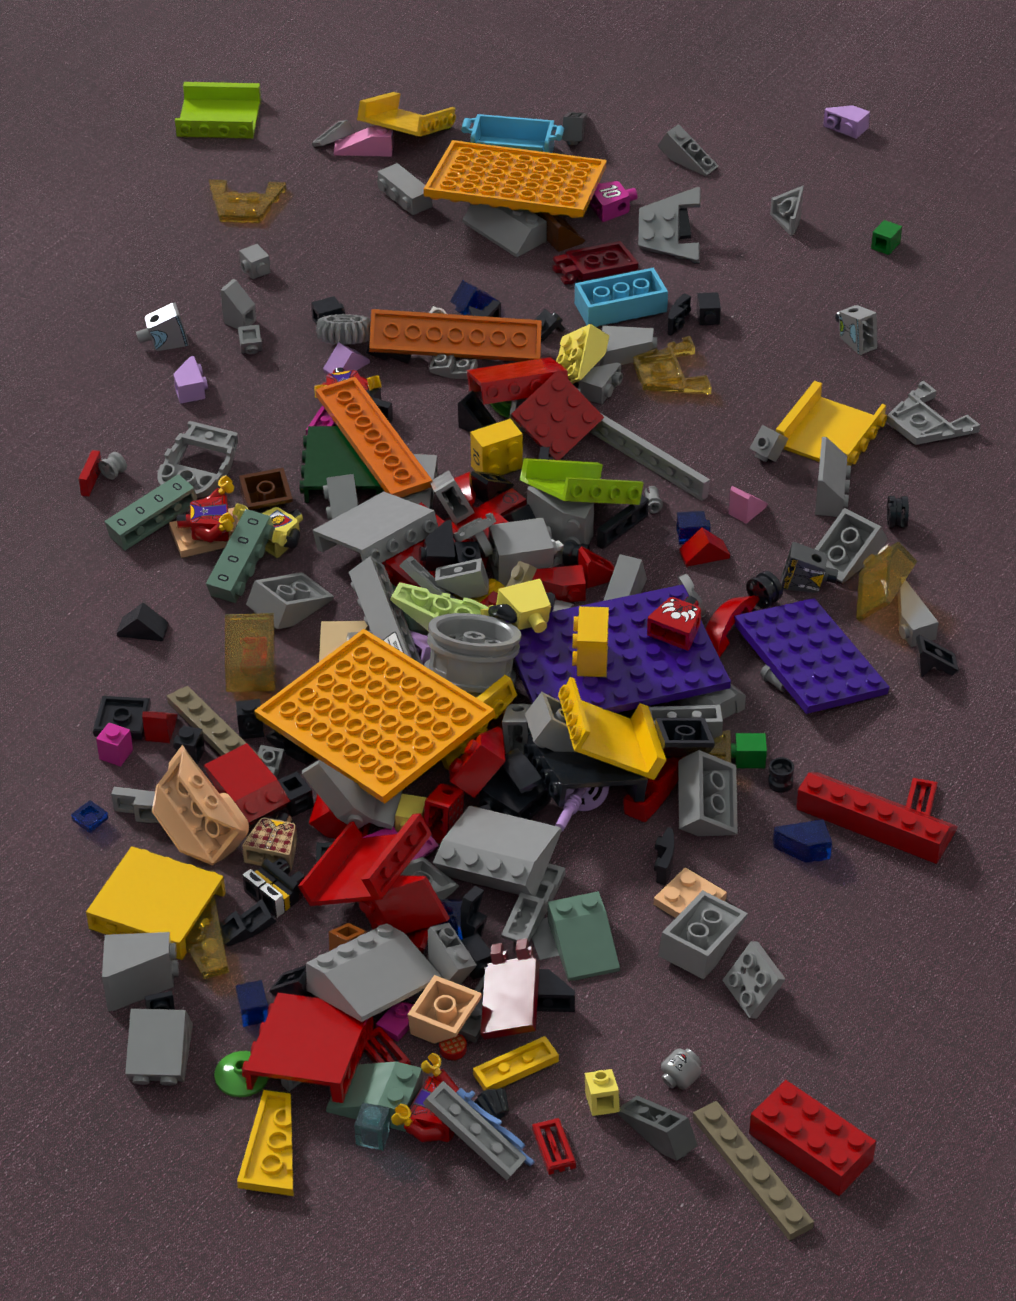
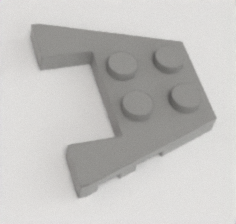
M700 187L639 208L638 246L640 249L663 255L665 253L673 255L675 258H685L692 260L694 263H700L699 243L679 244L680 208L701 207Z
M925 381L920 382L918 388L915 391L912 390L905 401H901L887 415V423L915 445L980 431V424L968 415L949 423L927 406L925 402L936 397V390Z

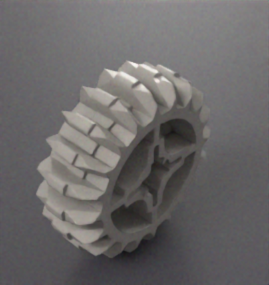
M351 314L324 316L317 321V338L322 342L338 344L339 342L347 345L367 342L370 340L371 319L363 315Z

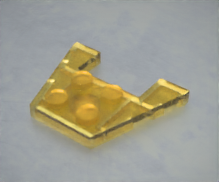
M209 179V187L215 202L219 221L260 223L271 210L273 202L276 203L280 199L279 195L285 193L286 182H268L266 193L258 194L257 192H226L228 187L227 180Z
M691 336L684 337L683 342L677 344L671 342L667 344V348L659 351L655 348L633 357V365L643 390L711 394L712 387L707 375L684 378L676 357L695 354V346Z

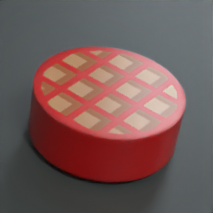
M458 1033L456 1037L439 1042L440 1054L448 1060L462 1058L467 1051L466 1039Z

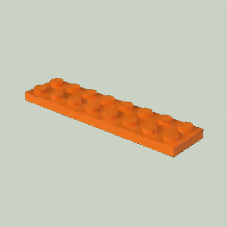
M371 309L369 352L429 356L445 354L446 356L454 355V357L521 362L540 359L542 320Z
M356 377L315 389L316 397L385 492L402 498L432 487L430 484L432 479Z

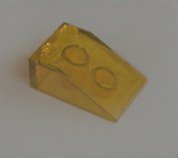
M899 541L891 546H884L877 555L871 554L863 562L865 566L859 573L856 618L859 622L891 603L917 563V560Z
M274 613L225 614L226 692L275 691L277 681Z

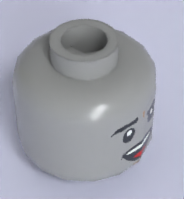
M676 1049L661 1063V1070L664 1074L661 1078L671 1089L675 1086L681 1090L687 1089L700 1077L702 1062L690 1049Z

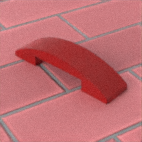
M758 596L732 598L723 603L712 615L705 629L719 658L730 643L726 635L735 623L734 616L751 612L760 600Z

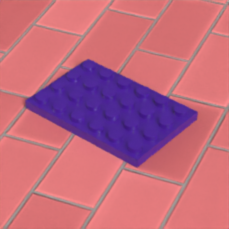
M815 598L734 616L735 627L765 664L770 667L773 674L806 714L888 694L890 688Z

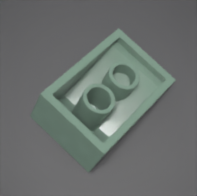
M599 891L548 901V924L568 982L620 971L607 913Z
M400 1062L359 1064L344 1102H332L331 1097L326 1112L406 1132L404 1124L400 1126L394 1125L391 1117L396 1113L394 1109L399 1104L411 1107L423 1087L422 1069Z

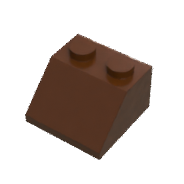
M284 467L239 476L242 500L249 510L293 502Z

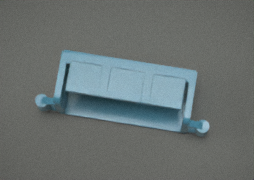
M477 114L476 118L464 119L461 131L471 134V143L552 153L554 140L560 141L562 139L564 127L554 125L553 120ZM471 123H474L473 129H470Z

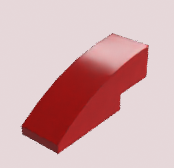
M682 757L666 758V762L655 780L647 778L648 783L644 802H634L629 794L624 797V814L646 822L662 805L679 780L678 760L682 759Z

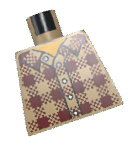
M279 813L275 820L269 818H261L242 845L244 863L261 866L266 858L273 863L282 857L290 865V871L292 870L297 846L296 825L291 823L292 818L288 814Z

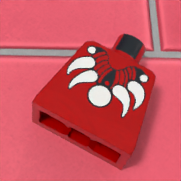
M692 596L686 597L684 601L675 597H669L648 616L647 635L688 651L701 623V608L698 606V600Z

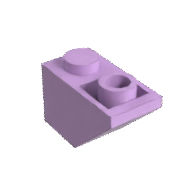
M856 106L826 108L823 126L857 139L869 127L870 112Z
M194 356L189 357L173 374L175 391L180 404L205 399V390L208 389L206 377H202L201 364L196 363Z

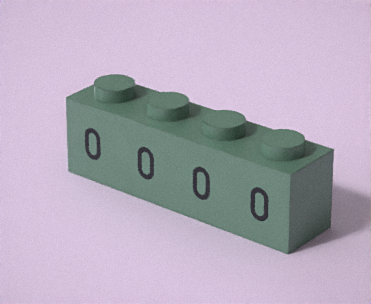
M179 474L105 520L109 537L124 551L177 518V515L189 510L190 503L197 500L194 487Z
M245 509L206 582L211 596L236 603L239 596L243 595L249 577L253 576L255 565L259 558L263 557L265 546L269 539H272L275 530L269 515Z

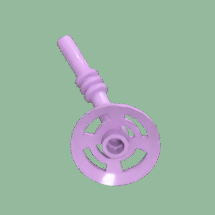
M609 786L602 788L600 796L595 801L592 798L597 794L599 787H595L591 795L588 793L591 787L566 789L563 811L555 826L561 827L562 831H564L571 816L576 814L578 810L589 811L600 806L608 795ZM581 798H584L585 805H582Z

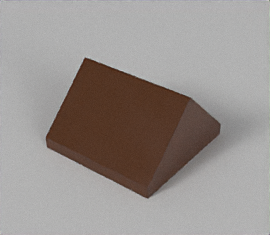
M538 212V216L547 221V241L558 252L578 246L586 241L565 219L558 215H550L547 212Z

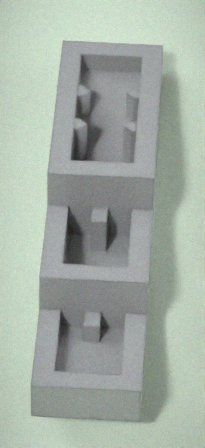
M548 864L536 896L520 892L501 934L502 938L516 943L517 940L526 938L530 941L548 911V901H553L566 874L564 867Z

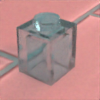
M362 1102L354 1125L356 1145L378 1150L384 1149L391 1129L390 1108Z

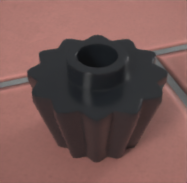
M502 1088L487 1089L481 1092L476 1101H474L479 1107L499 1120L509 1112L506 1090Z

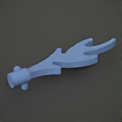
M460 1088L456 1092L527 1157L524 1161L527 1165L532 1166L535 1163L533 1159L522 1151L525 1144L510 1131L500 1126L501 1120L490 1115L471 1100L475 1095L474 1091L466 1093Z

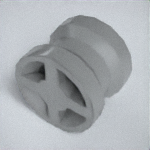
M112 452L108 455V459H103L99 462V469L106 478L113 480L118 476V473H122L127 469V463L121 454Z

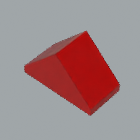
M703 527L679 548V553L686 567L730 558V553L724 541Z
M582 546L578 549V565H582L586 587L590 588L610 582L615 569L613 564Z
M155 711L142 712L145 741L170 743L178 714Z

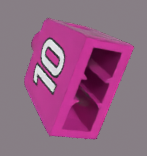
M618 181L599 183L589 205L599 219L605 222L630 211V201L637 200V191L635 188L625 190Z

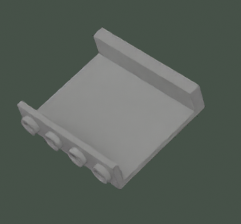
M382 492L312 531L317 550L320 552H325L339 544L359 552L362 562L371 556L382 563L425 539L438 528L434 510L387 492Z

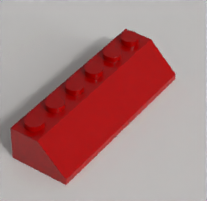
M809 772L798 788L797 810L935 864L939 862L958 827L818 772Z

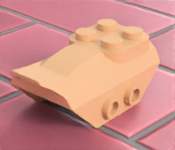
M182 745L170 760L168 771L156 785L152 813L179 852L214 865L231 854L240 845L249 832V823L228 794L218 793Z

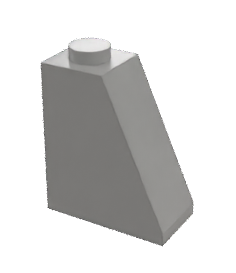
M603 326L602 331L609 335L606 354L599 360V366L616 362L624 365L651 359L652 351L657 350V337H653L654 328Z
M449 470L432 480L430 484L454 524L475 513Z
M619 554L603 601L641 593L647 580L641 559Z

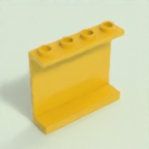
M396 92L361 100L357 116L359 121L419 137L450 128L456 120L454 107L426 115L398 109L400 93Z
M814 381L776 428V432L789 438L783 449L820 462L822 437H827L847 455V465H855L860 453L866 451L871 439H875L879 428L884 427L887 421V415L885 414L886 405L881 404L875 414L872 415L821 397L822 383Z
M570 677L566 685L564 684L560 688L558 697L574 751L655 780L666 762V758L649 706L639 703L631 718L582 701L575 678Z
M131 846L87 909L88 927L91 930L106 935L170 932L171 943H176V958L182 960L187 953L185 938L213 895L216 894L222 897L225 895L224 876L216 872L197 868L191 864L173 860L170 857L160 856L148 850Z

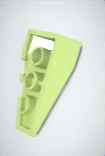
M400 582L390 598V601L427 631H429V622L437 616L453 613L481 615L480 609H488L487 606L473 599L464 597L463 600L450 598V594L443 592L442 595L432 594L426 588Z

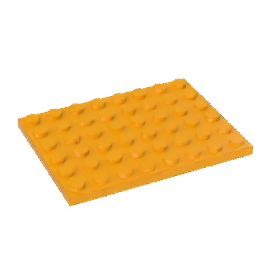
M452 140L425 185L423 196L434 200L449 199L451 202L464 201L472 205L486 204L491 207L502 206L509 207L511 210L524 209L533 213L547 212L550 215L562 214L569 215L571 218L583 217L606 169L607 160Z
M362 629L254 710L256 718L318 760H321L356 782L360 788L384 804L496 717L495 710L365 629Z

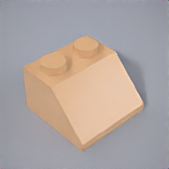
M434 975L408 1013L410 1034L434 1044L456 1037L482 998V993Z

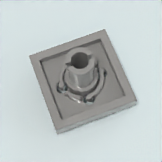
M751 941L722 981L748 1017L757 1019L786 979L759 942Z

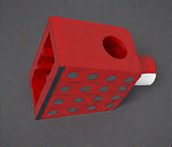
M439 784L425 800L424 821L436 843L441 844L443 838L463 814L464 791L457 786Z

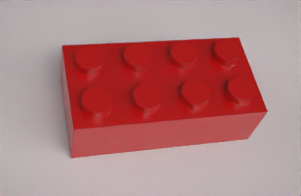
M787 1080L776 1088L751 1113L749 1128L751 1136L838 1196L874 1160L876 1140Z

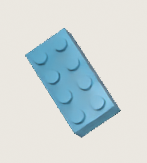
M649 268L575 283L574 304L586 325L592 324L598 327L600 325L667 312L668 290L655 269Z

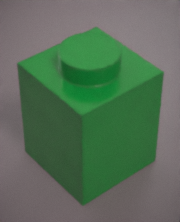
M883 220L872 233L871 249L890 255L901 242L902 226Z
M736 733L735 743H730V758H735L736 768L766 767V734Z

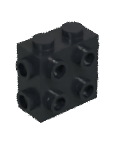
M499 769L496 775L479 792V801L481 807L490 804L494 812L530 820L551 801V796L542 783L537 785L532 791L521 794L511 785L508 776Z

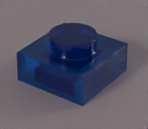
M91 800L71 814L72 821L89 833L108 820L107 811Z

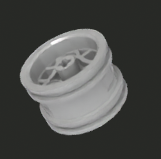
M470 613L445 614L437 616L429 622L427 644L430 646L431 652L430 659L424 664L425 667L475 698L504 675L510 677L513 684L516 682V673L512 667L513 659L519 653V642L521 641V631L516 626L495 617Z

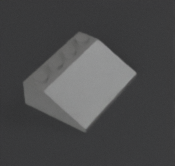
M469 806L443 838L433 864L450 878L518 895L522 892L536 896L562 829L561 827Z
M388 924L380 925L376 929L359 935L357 938L341 944L337 948L321 954L306 963L307 991L361 1022L425 989L434 975L442 978L440 973L406 934Z

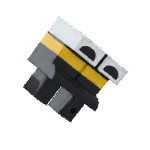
M281 857L272 863L266 858L260 869L255 872L250 869L242 874L244 892L257 902L261 899L264 900L273 915L278 918L299 901V892L301 890L298 885L305 878V875L297 871L293 875L288 876L287 874L291 871L290 865L286 860Z

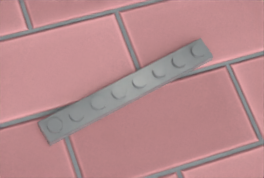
M603 415L604 419L590 431L596 437L699 500L703 501L708 498L710 479Z

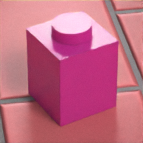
M108 723L96 738L99 759L121 767L133 751L130 729Z

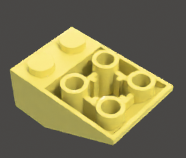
M589 324L562 337L556 362L567 369L568 380L572 384L582 380L606 354L609 335Z

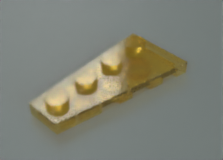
M215 894L185 938L186 948L203 979L230 973Z

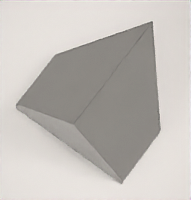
M804 185L771 198L770 215L790 236L795 234L801 220Z

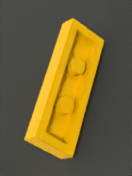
M543 1036L474 1067L473 1076L484 1091L487 1089H499L559 1062V1054L546 1036Z

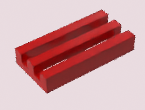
M913 778L906 806L912 807L916 786L922 785L916 810L921 812L926 788L931 787L926 811L922 812L931 815L938 782Z
M377 1027L370 1032L368 1041L372 1046L367 1042L364 1052L373 1063H383L384 1060L386 1062H395L383 1045L376 1040L375 1036H378L400 1063L411 1065V1061L381 1027Z
M556 1118L532 1124V1131L548 1175L554 1174V1170L557 1169L559 1172L565 1171V1167H570V1169L576 1168V1161L560 1119ZM550 1127H555L566 1157L564 1160L560 1156ZM541 1129H544L556 1162L551 1160Z

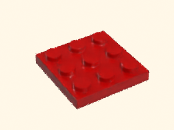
M559 369L510 415L540 447H550L549 456H553V460H560L604 419V416Z

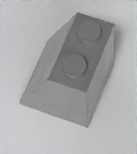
M543 518L489 526L488 541L494 554L488 557L494 579L505 585V587L511 578L512 569L517 565L518 561L527 563L537 569L553 566L554 556L557 555V546L555 541H551V529L549 526L546 527Z
M170 932L105 935L102 980L108 1011L120 1009L145 999V996L157 994L174 987V976H179V962L174 960L177 956L176 943H171Z
M131 1009L125 1074L129 1080H133L132 1083L146 1085L149 1084V1081H160L162 1085H176L177 1081H185L193 1026L186 1010Z

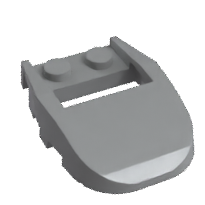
M189 421L187 423L189 429L186 433H180L176 437V443L171 449L168 448L165 452V461L159 467L157 478L159 484L162 485L179 474L194 487L197 498L209 496L219 486L218 481L220 478L227 475L230 471L239 439L237 432ZM188 445L225 453L226 459L220 466L218 473L215 474L179 465Z

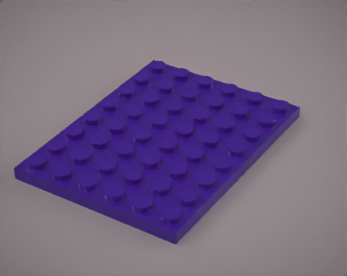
M684 585L581 605V607H609L607 677L577 676V666H572L573 651H577V649L572 648L573 633L578 634V631H573L574 616H579V606L551 612L547 628L541 633H535L532 627L520 630V650L513 659L531 704H533L541 692L560 700L558 697L560 688L564 684L566 685L569 678L572 677L575 678L582 701L614 713L636 709L639 703L651 706L730 689L731 681L702 621L688 651L647 635V620L651 613L669 597H675L684 601L689 596Z

